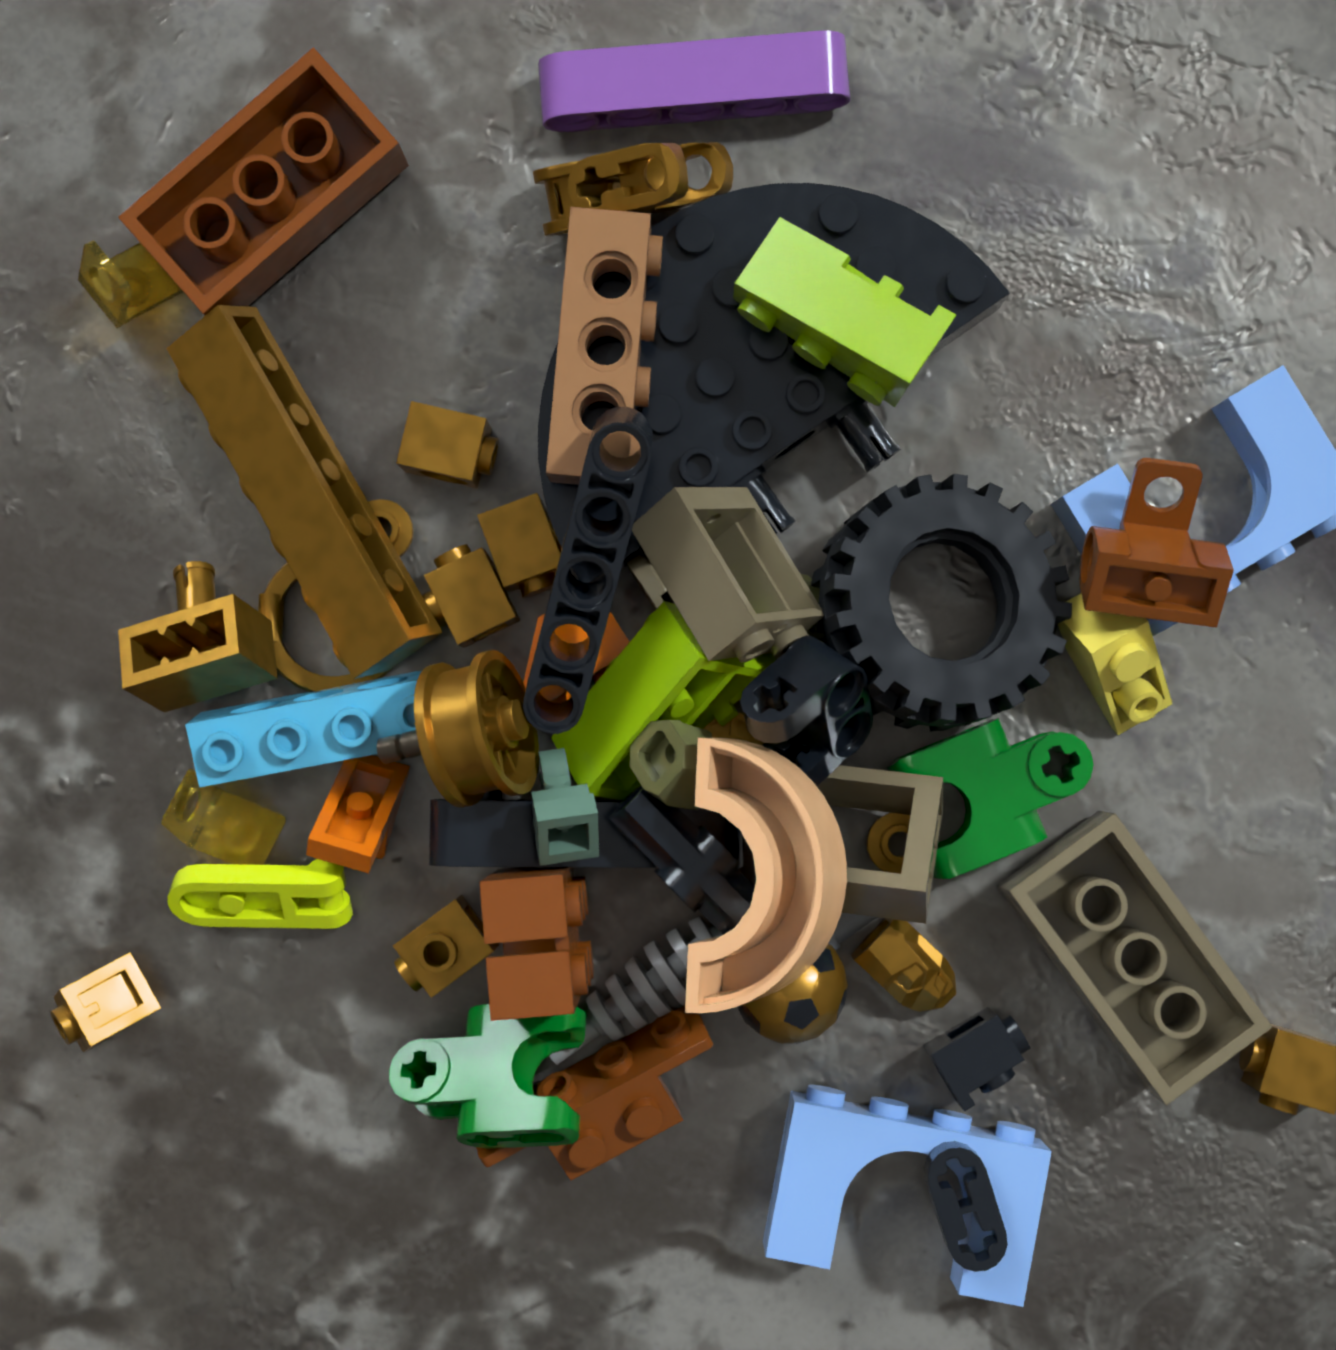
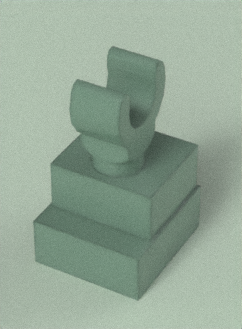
M564 748L539 751L538 757L542 772L539 774L542 790L531 792L533 826L540 866L599 857L598 811L594 794L589 793L587 784L571 786Z

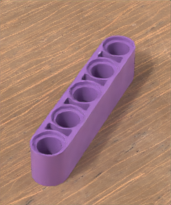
M808 31L563 51L546 55L539 59L538 62L543 126L548 130L557 132L822 112L841 108L850 102L845 36L835 31Z

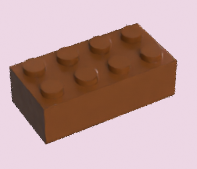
M313 47L118 216V218L196 307L206 315L217 305L249 306L406 169L409 164L399 142Z

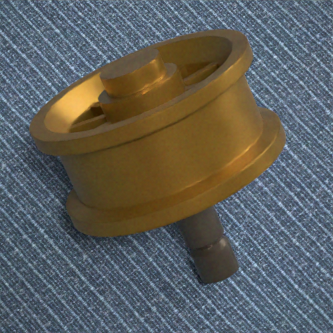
M489 650L477 654L470 666L455 669L453 666L441 662L425 667L420 673L415 687L414 720L416 730L378 739L377 753L381 762L388 764L404 760L405 758L410 759L422 756L429 776L439 793L447 802L458 808L477 804L485 792L499 789L509 796H517L529 792L536 781L538 773L537 729L532 726L525 716L523 703L526 688L514 665L501 652Z

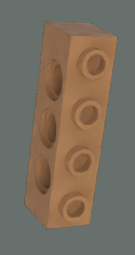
M570 207L546 475L552 483L574 485L579 483L592 430L582 423V415L590 404L597 401H606L615 407H630L633 409L636 406L648 407L651 367H642L639 364L641 342H654L657 302L645 301L647 276H660L663 236L651 235V214ZM607 272H619L630 280L631 285L628 291L621 297L609 299L602 297L594 290L595 282L601 275ZM610 336L622 342L625 351L617 362L610 365H600L590 359L588 356L589 347L600 337ZM623 431L610 433L602 440L604 448L609 454L619 458L632 456L640 448L638 440L633 435Z

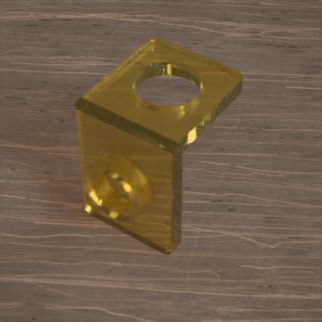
M94 240L83 246L78 281L116 328L183 292L141 243L110 259Z
M190 768L187 770L171 800L161 824L190 848L231 864L264 865L285 825L286 819L276 811L223 790L217 785L199 788L196 771ZM198 790L196 807L191 816L186 821H183L186 803L191 795Z

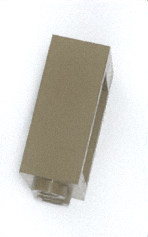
M674 487L633 524L632 532L709 661L737 657L743 663L766 653H773L776 658H779L795 641L801 637L808 636L807 630L824 616L822 608L747 487Z
M839 765L817 786L829 805L910 815L901 874L847 867V885L842 913L926 924L943 815V777Z

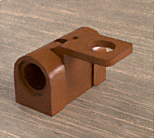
M1142 458L1137 461L1119 529L1091 526L1086 534L1079 576L1085 610L1217 628L1234 569L1224 543L1190 539L1188 529L1203 478L1202 471L1198 465L1155 458ZM1160 477H1171L1179 481L1183 487L1182 494L1173 505L1157 508L1145 501L1144 492L1153 480Z

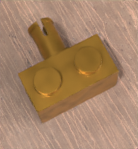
M186 562L188 576L185 575V567L181 564L173 569L178 611L118 630L122 689L164 713L278 679L272 621L235 594L216 599L215 568L207 562Z

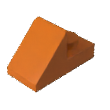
M373 755L344 760L308 837L306 856L369 874L375 858L382 859L385 856L410 766L397 762L384 764L379 757Z

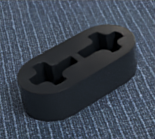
M957 1141L943 1142L934 1147L927 1156L924 1165V1177L944 1242L955 1262L964 1269L974 1272L987 1271L1001 1261L1008 1245L1006 1230L987 1170L978 1154L967 1144ZM951 1158H957L963 1167L972 1166V1172L963 1176L968 1197L957 1200L956 1193L948 1181L938 1182V1176H942L947 1172L946 1161ZM973 1212L975 1220L983 1231L992 1230V1235L983 1239L984 1250L979 1253H973L968 1244L958 1245L959 1240L967 1237V1228L963 1214Z

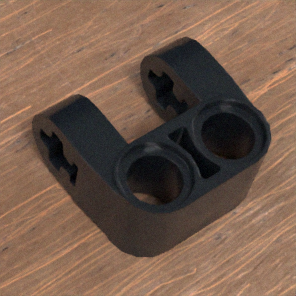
M810 635L801 637L743 690L740 702L747 731L755 739L764 742L762 746L777 752L793 764L797 762V767L818 786L846 758H849L858 751L871 731L873 712L870 693L867 687V675L863 668L817 638ZM783 705L782 711L779 712L778 710H776ZM768 706L769 709L762 713L761 709Z

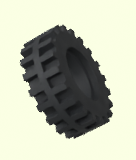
M931 474L918 476L905 486L898 488L895 485L881 493L843 522L845 526L828 540L822 550L827 554L825 563L814 571L811 581L812 587L820 589L818 604L822 608L824 616L817 623H822L826 639L823 643L864 669L867 675V687L870 693L873 715L883 711L895 716V726L905 729L917 725L929 726L930 732L945 731L960 725L966 726L1014 708L1025 701L1023 695L1028 690L1043 685L1051 675L1044 668L1048 659L1061 655L1067 640L1055 635L1057 624L1072 617V603L1057 601L1056 586L1069 580L1066 565L1051 568L1044 553V550L1056 544V541L1049 530L1037 537L1032 534L1024 523L1033 511L1024 502L1009 510L998 502L1003 488L991 482L979 490L968 488V475L952 474L942 482H933ZM932 543L955 546L973 557L989 577L997 602L996 624L986 645L971 657L956 661L930 657L913 647L896 625L889 601L891 577L902 557L912 549Z

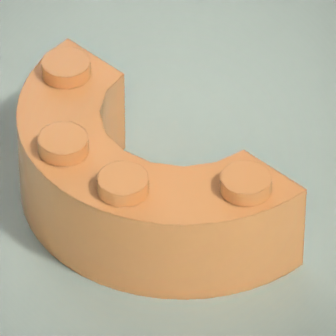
M698 737L695 806L720 813L741 831L753 853L756 884L751 905L734 929L722 936L688 944L685 1013H711L735 1008L775 993L794 982L813 965L827 947L842 913L847 885V861L839 825L824 795L799 767L777 752L756 743L731 738Z

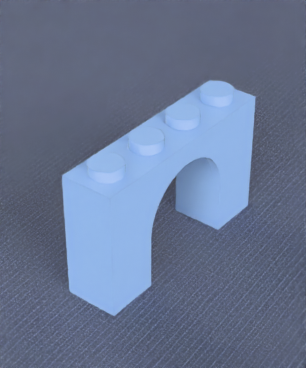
M1284 365L1211 408L1243 460L1251 478L1253 491L1251 511L1246 524L1241 532L1226 545L1234 569L1228 592L1241 584L1236 574L1256 562L1262 571L1296 552L1290 541L1311 530L1314 537L1318 538L1336 528V450ZM1119 464L1102 472L1051 504L1081 555L1086 534L1091 526L1119 529L1130 483ZM1146 618L1149 621L1153 636L1178 623Z
M808 1085L806 1093L791 1091L763 1237L765 1257L830 1270L844 1195L855 1175L869 1162L880 1156L900 1151H912L929 1155L934 1147L943 1142L957 1141L967 1144L981 1158L987 1170L1006 1230L1008 1245L1001 1261L987 1271L974 1272L964 1269L953 1259L950 1279L959 1295L1020 1307L1024 1306L1052 1153L1041 1139L1034 1138L1036 1131L1034 1128L1008 1121H997L996 1130L972 1126L971 1116L946 1109H934L933 1118L908 1113V1104L884 1097H871L869 1106L844 1101L846 1095L844 1091L821 1085ZM951 1158L946 1161V1165L956 1174L963 1199L968 1197L963 1176L972 1172V1166L963 1167L957 1158ZM973 1212L963 1214L967 1228V1237L959 1240L958 1245L968 1244L973 1253H979L984 1250L983 1239L992 1235V1230L983 1231L975 1220Z

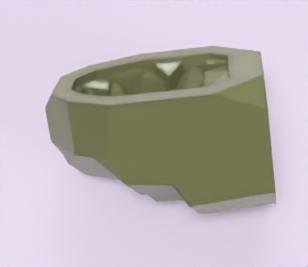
M680 720L650 721L630 745V768L642 788L667 806L698 811L701 809L695 806L698 737L713 738L712 733L708 730L685 724Z

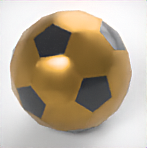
M828 943L813 965L794 982L775 993L743 1004L737 1008L748 1026L761 1036L775 1042L799 1044L817 1038L837 1021L845 1005L848 984L844 965L835 948Z

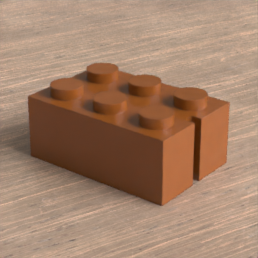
M573 867L497 869L479 882L484 944L503 943L504 953L501 956L486 957L491 1021L574 1014L581 995H588V987H591V979H594L591 940L580 941L578 926H583V920H586V915H589L586 877H574Z

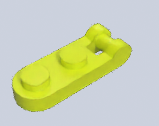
M315 859L308 865H188L178 870L167 896L168 906L175 916L191 925L203 927L333 929L345 925L353 916L350 896L344 890L346 886L344 866L320 859Z

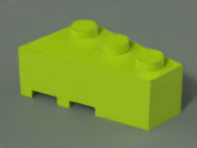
M779 217L734 283L733 299L740 303L737 311L747 321L763 331L770 332L774 326L794 339L795 342L792 345L794 351L814 366L825 369L829 363L849 376L848 387L864 400L880 406L884 400L893 407H896L953 322L956 314L940 305L937 306L931 316L898 298L904 290L903 285L884 275L879 284L848 264L851 260L848 254Z
M663 601L656 611L647 617L642 628L618 657L609 663L604 674L590 689L578 723L569 731L553 734L551 739L557 749H565L568 769L577 785L587 784L589 793H593L596 797L624 800L635 788L641 785L630 768V745L650 721L680 720L685 724L703 729L716 719L721 726H724L738 715L733 704L741 699L743 690L776 659L772 653H766L743 663L737 657L709 661L674 603Z

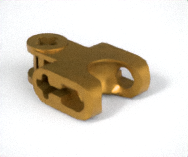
M718 142L686 143L681 145L676 143H642L589 156L580 161L533 171L535 184L545 185L551 222L543 224L545 236L568 234L570 207L660 213L691 206L710 197L728 193L733 183V164L725 146ZM703 156L712 167V173L708 184L704 188L695 190L688 185L686 161Z

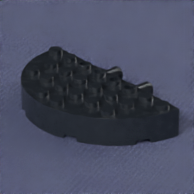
M775 183L742 188L705 199L674 213L652 226L651 235L663 236L660 276H647L645 301L657 302L654 342H641L639 364L642 367H651L648 407L636 406L635 410L641 412L649 421L653 436L651 461L634 523L674 487H747L763 514L767 513L779 532L782 533L792 526L796 520L793 516L789 515L763 478L767 473L766 469L827 427L832 429L836 426L863 463L867 473L878 467L883 460L884 462L901 450L868 405L869 402L858 396L848 387L849 376L829 363L825 369L814 366L792 348L795 342L794 339L774 326L770 332L763 331L747 321L737 311L740 303L733 299L734 283L779 217L848 254L851 258L848 264L879 284L884 275L903 285L904 290L898 298L931 316L938 305L955 313L956 317L930 356L996 312L1010 292L993 271L967 245L939 224L906 206L878 195L841 186L815 183ZM607 272L597 279L594 290L602 297L614 299L624 295L628 291L631 282L622 273ZM604 336L596 339L591 344L588 356L597 364L610 365L617 362L623 356L625 347L618 339ZM557 343L550 360L541 397L538 422V462L544 499L552 527L562 548L578 485L552 483L546 475ZM597 401L590 404L583 412L582 423L592 430L598 417L606 410L615 408V406L606 401ZM598 497L586 504L587 511L591 516L600 521H610L622 514L620 505L608 497ZM769 522V524L771 525L772 529H773L774 532L777 534V531H776L775 528L772 526V524ZM632 531L622 568L627 566L626 561L632 557L645 553ZM582 561L571 567L579 581L584 583H594L605 576L602 568L593 562Z

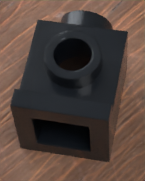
M989 1007L923 1045L955 1101L964 1112L975 1106L969 1093L977 1088L982 1093H988L1010 1081L1015 1075L1012 1068L1024 1061L1021 1054L1031 1049L1012 1016L1009 1015L1001 1020Z

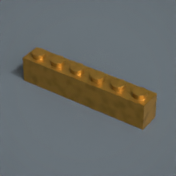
M217 305L166 348L178 369L179 380L183 387L193 395L209 423L208 429L211 437L224 450L238 474L241 490L255 504L270 531V539L274 548L286 559L297 578L304 601L318 615L332 640L333 651L337 659L348 668L353 679L388 671L443 632L258 309L249 306Z

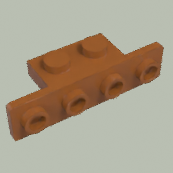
M684 1005L675 1011L658 1017L653 1023L625 1038L606 1044L597 1053L569 1068L550 1074L541 1083L533 1086L534 1095L557 1096L565 1101L575 1112L580 1114L578 1140L573 1144L548 1146L570 1181L683 1121L678 1105L660 1075L709 1050L713 1046V1041L700 1013H685ZM476 1147L478 1157L485 1167H491L526 1148Z

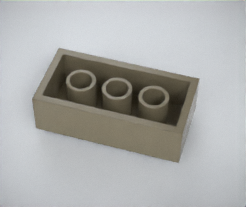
M1097 811L997 885L1148 1093L1166 1106L1273 1028L1115 813Z

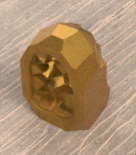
M883 919L851 955L853 960L903 1007L918 1012L943 1008L956 995L955 973L948 960L907 921Z

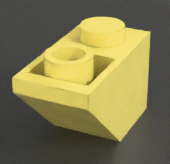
M1081 593L1066 601L1072 603V617L1058 623L1062 638L1067 640L1066 650L1111 728L1117 735L1141 722L1148 721L1158 712L1172 705L1149 621L1146 618L1085 610Z

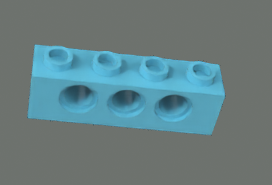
M422 670L320 691L304 692L200 712L185 724L199 788L378 754V739L416 730L414 694L416 683Z

